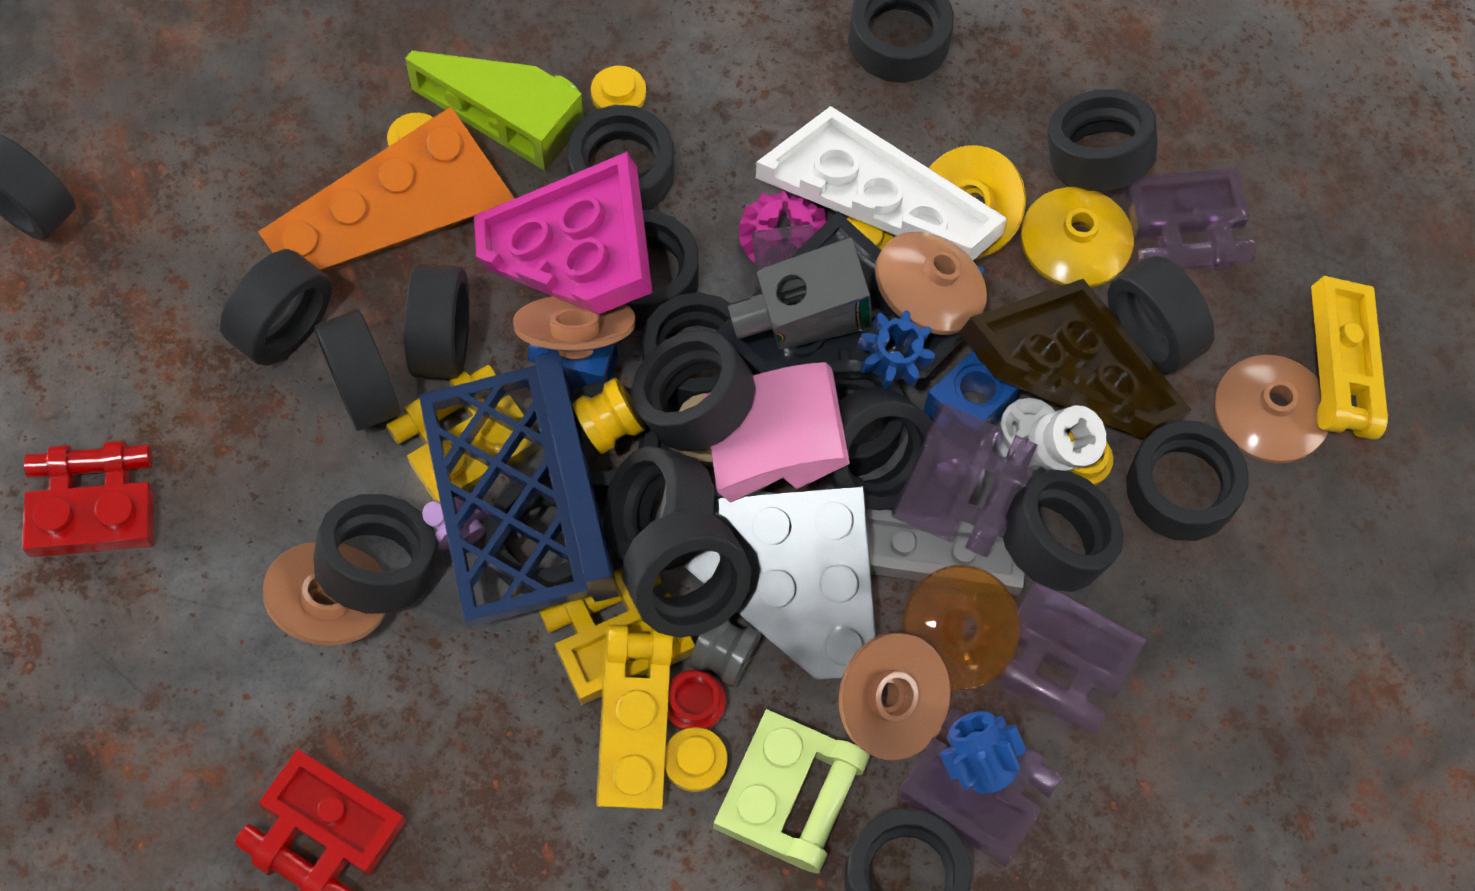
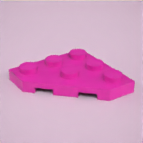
M627 152L474 216L476 257L487 271L596 314H601L652 293L638 171L636 164Z

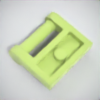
M766 709L717 814L713 829L796 867L818 874L821 872L828 856L823 848L855 775H862L864 773L870 755L855 744L843 740H835ZM816 758L832 766L800 838H793L782 833Z

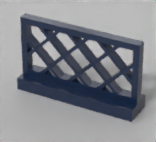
M556 350L535 355V366L419 395L464 622L468 627L592 596L594 602L619 596L578 419L572 405L573 398L567 373L560 354ZM530 386L533 403L520 422L495 410L506 392ZM486 398L483 403L478 399ZM463 404L476 411V414L458 438L440 428L437 410ZM488 418L512 431L495 458L471 445ZM536 419L538 421L540 434L530 429L536 421ZM523 438L543 448L546 456L532 478L507 465V462ZM443 442L452 446V449L449 451L447 456L445 454ZM464 453L488 466V469L471 494L452 484L450 473ZM500 473L525 487L507 514L482 500ZM549 474L553 490L543 485ZM536 493L555 503L558 509L556 518L544 535L518 521ZM455 497L465 502L458 512ZM475 509L501 523L483 551L464 541L461 531ZM512 529L538 544L520 572L494 558ZM561 531H563L566 547L555 541ZM550 550L570 562L574 581L547 588L531 579V576ZM466 553L477 559L470 570ZM487 566L514 580L501 600L477 606L473 587ZM524 587L533 591L519 595Z

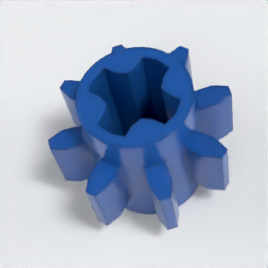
M907 310L904 311L900 319L888 321L886 316L879 313L873 322V328L877 335L862 333L857 343V346L862 350L870 351L860 370L862 373L874 371L879 377L883 378V389H887L893 380L901 378L912 387L920 377L915 364L928 367L935 358V353L931 350L923 349L924 341L932 330L930 326L919 329L917 325L910 321V311ZM887 343H889L893 349L903 346L907 350V353L904 357L899 351H895L889 354L885 350V347Z
M979 711L965 715L953 723L947 736L951 747L940 752V757L950 779H959L964 790L972 787L977 793L989 794L1004 789L1015 780L1020 769L1016 757L1023 755L1027 750L1016 725L1007 726L1003 716L995 718L990 712Z

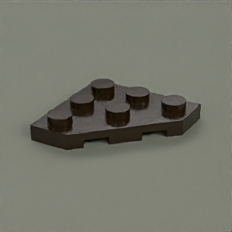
M1084 279L972 316L959 331L975 352L977 358L996 379L1066 408L1075 405L1085 406L1094 411L1103 423L1141 439L1147 438L1160 426L1177 420L1182 421L1191 411L1190 407Z

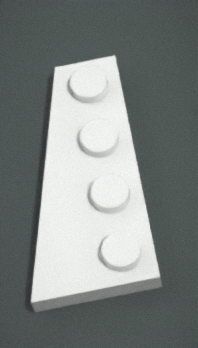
M831 106L756 163V179L832 210L839 211L842 214L896 236L907 232H926L943 237L962 249L972 260L1004 234L1006 217Z

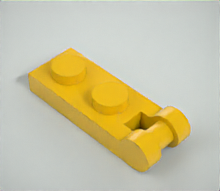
M1323 276L1311 286L1322 399L1316 413L1317 425L1322 430L1341 433L1345 429L1353 430L1357 437L1377 440L1386 430L1388 413L1374 287ZM1351 395L1356 396L1357 407L1352 406Z
M607 626L596 806L662 809L669 674L673 636L660 634L653 628L651 633L648 634L630 633L627 626ZM626 658L648 659V677H625Z

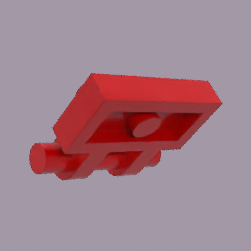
M121 440L105 442L103 448L72 450L70 445L50 446L47 453L26 454L24 457V471L27 478L50 477L49 490L24 492L22 549L28 557L153 547L154 490L149 482L130 483V470L152 468L153 455L151 446L149 444L127 446V443ZM105 472V485L75 488L76 474Z
M297 749L258 802L264 810L278 819L267 834L251 824L245 825L237 835L234 846L252 857V866L266 875L276 872L299 887L300 891H354L338 881L339 875L347 863L370 876L407 821L402 814ZM299 833H302L326 849L315 865L290 850L291 844Z

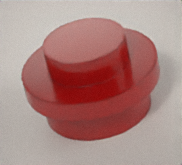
M687 670L677 674L669 681L667 719L674 727L681 731L692 727L709 730L720 721L725 710L726 698L721 683L713 675L705 671Z

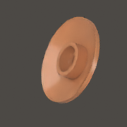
M907 232L889 240L877 257L875 277L882 297L899 317H901L905 310L910 311V321L917 325L919 329L930 326L932 330L930 333L957 334L970 317L983 313L987 301V291L983 276L974 261L949 240L926 232Z
M551 296L533 301L520 308L514 315L513 326L516 335L527 343L556 350L564 358L580 359L590 356L594 349L616 343L631 334L635 328V314L626 304L601 314H596Z
M1257 355L1246 358L1233 365L1224 374L1217 386L1214 396V413L1220 430L1238 445L1240 451L1250 458L1273 464L1295 462L1313 453L1321 445L1329 432L1320 429L1316 421L1317 409L1322 400L1320 380L1309 369L1294 360L1276 355ZM1269 394L1281 397L1287 403V406L1274 404Z
M316 541L295 546L275 559L265 575L263 602L273 622L288 635L315 645H343L362 639L373 632L383 621L386 613L365 614L345 608L325 594L315 578L313 557ZM341 543L338 550L341 555L356 567L372 572H384L379 564L363 551L347 544ZM319 603H328L331 605H322Z
M883 634L864 644L849 661L839 690L841 720L848 736L855 745L859 746L869 755L884 760L907 759L927 748L941 731L948 715L951 689L946 666L940 655L929 643L910 634ZM887 685L888 696L882 703L881 694L884 686Z

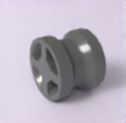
M728 619L723 625L699 635L690 656L689 666L698 671L710 669L720 674L722 683L735 688L752 660L761 638V632L752 627L740 629L732 625Z

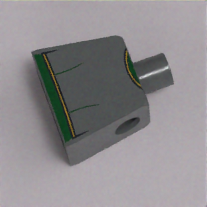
M852 237L760 269L757 272L762 294L727 304L737 339L773 329L778 349H788L872 328L870 294ZM793 302H799L796 305H788Z

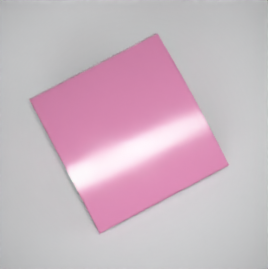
M826 362L790 366L754 375L753 380L756 389L749 413L740 427L723 441L711 446L717 492L730 503L781 478H784L795 489H798L850 464L832 368Z

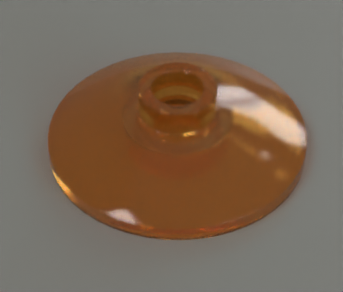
M952 565L932 572L915 587L904 610L902 633L923 639L937 651L946 666L950 680V690H972L994 681L1008 667L1018 646L1020 620L1012 595L998 578L977 567ZM968 617H972L976 623L975 635L970 640L964 636L962 630L963 623Z

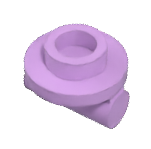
M456 498L455 502L458 512L465 502ZM440 501L429 502L423 508V519L428 525L435 526L438 530L435 534L438 549H449ZM475 509L461 530L464 541L473 545L483 536L486 529L482 524L486 521L488 515Z

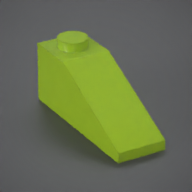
M411 51L405 58L413 91L444 110L451 106L459 119L544 171L568 144L569 136L577 123L584 118L582 94L575 85L562 76L556 75L553 77L536 66L420 51Z

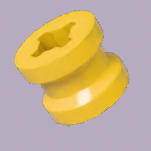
M616 377L604 383L601 393L592 398L583 395L572 403L582 428L601 454L614 449L616 440L624 435L637 436L646 430L643 419L634 410L632 398Z

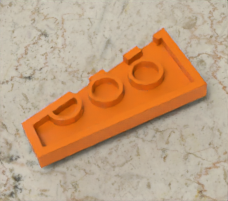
M450 106L258 231V233L272 253L283 249L296 251L324 272L361 259L363 256L415 240L416 237L469 221L475 215L515 198Z

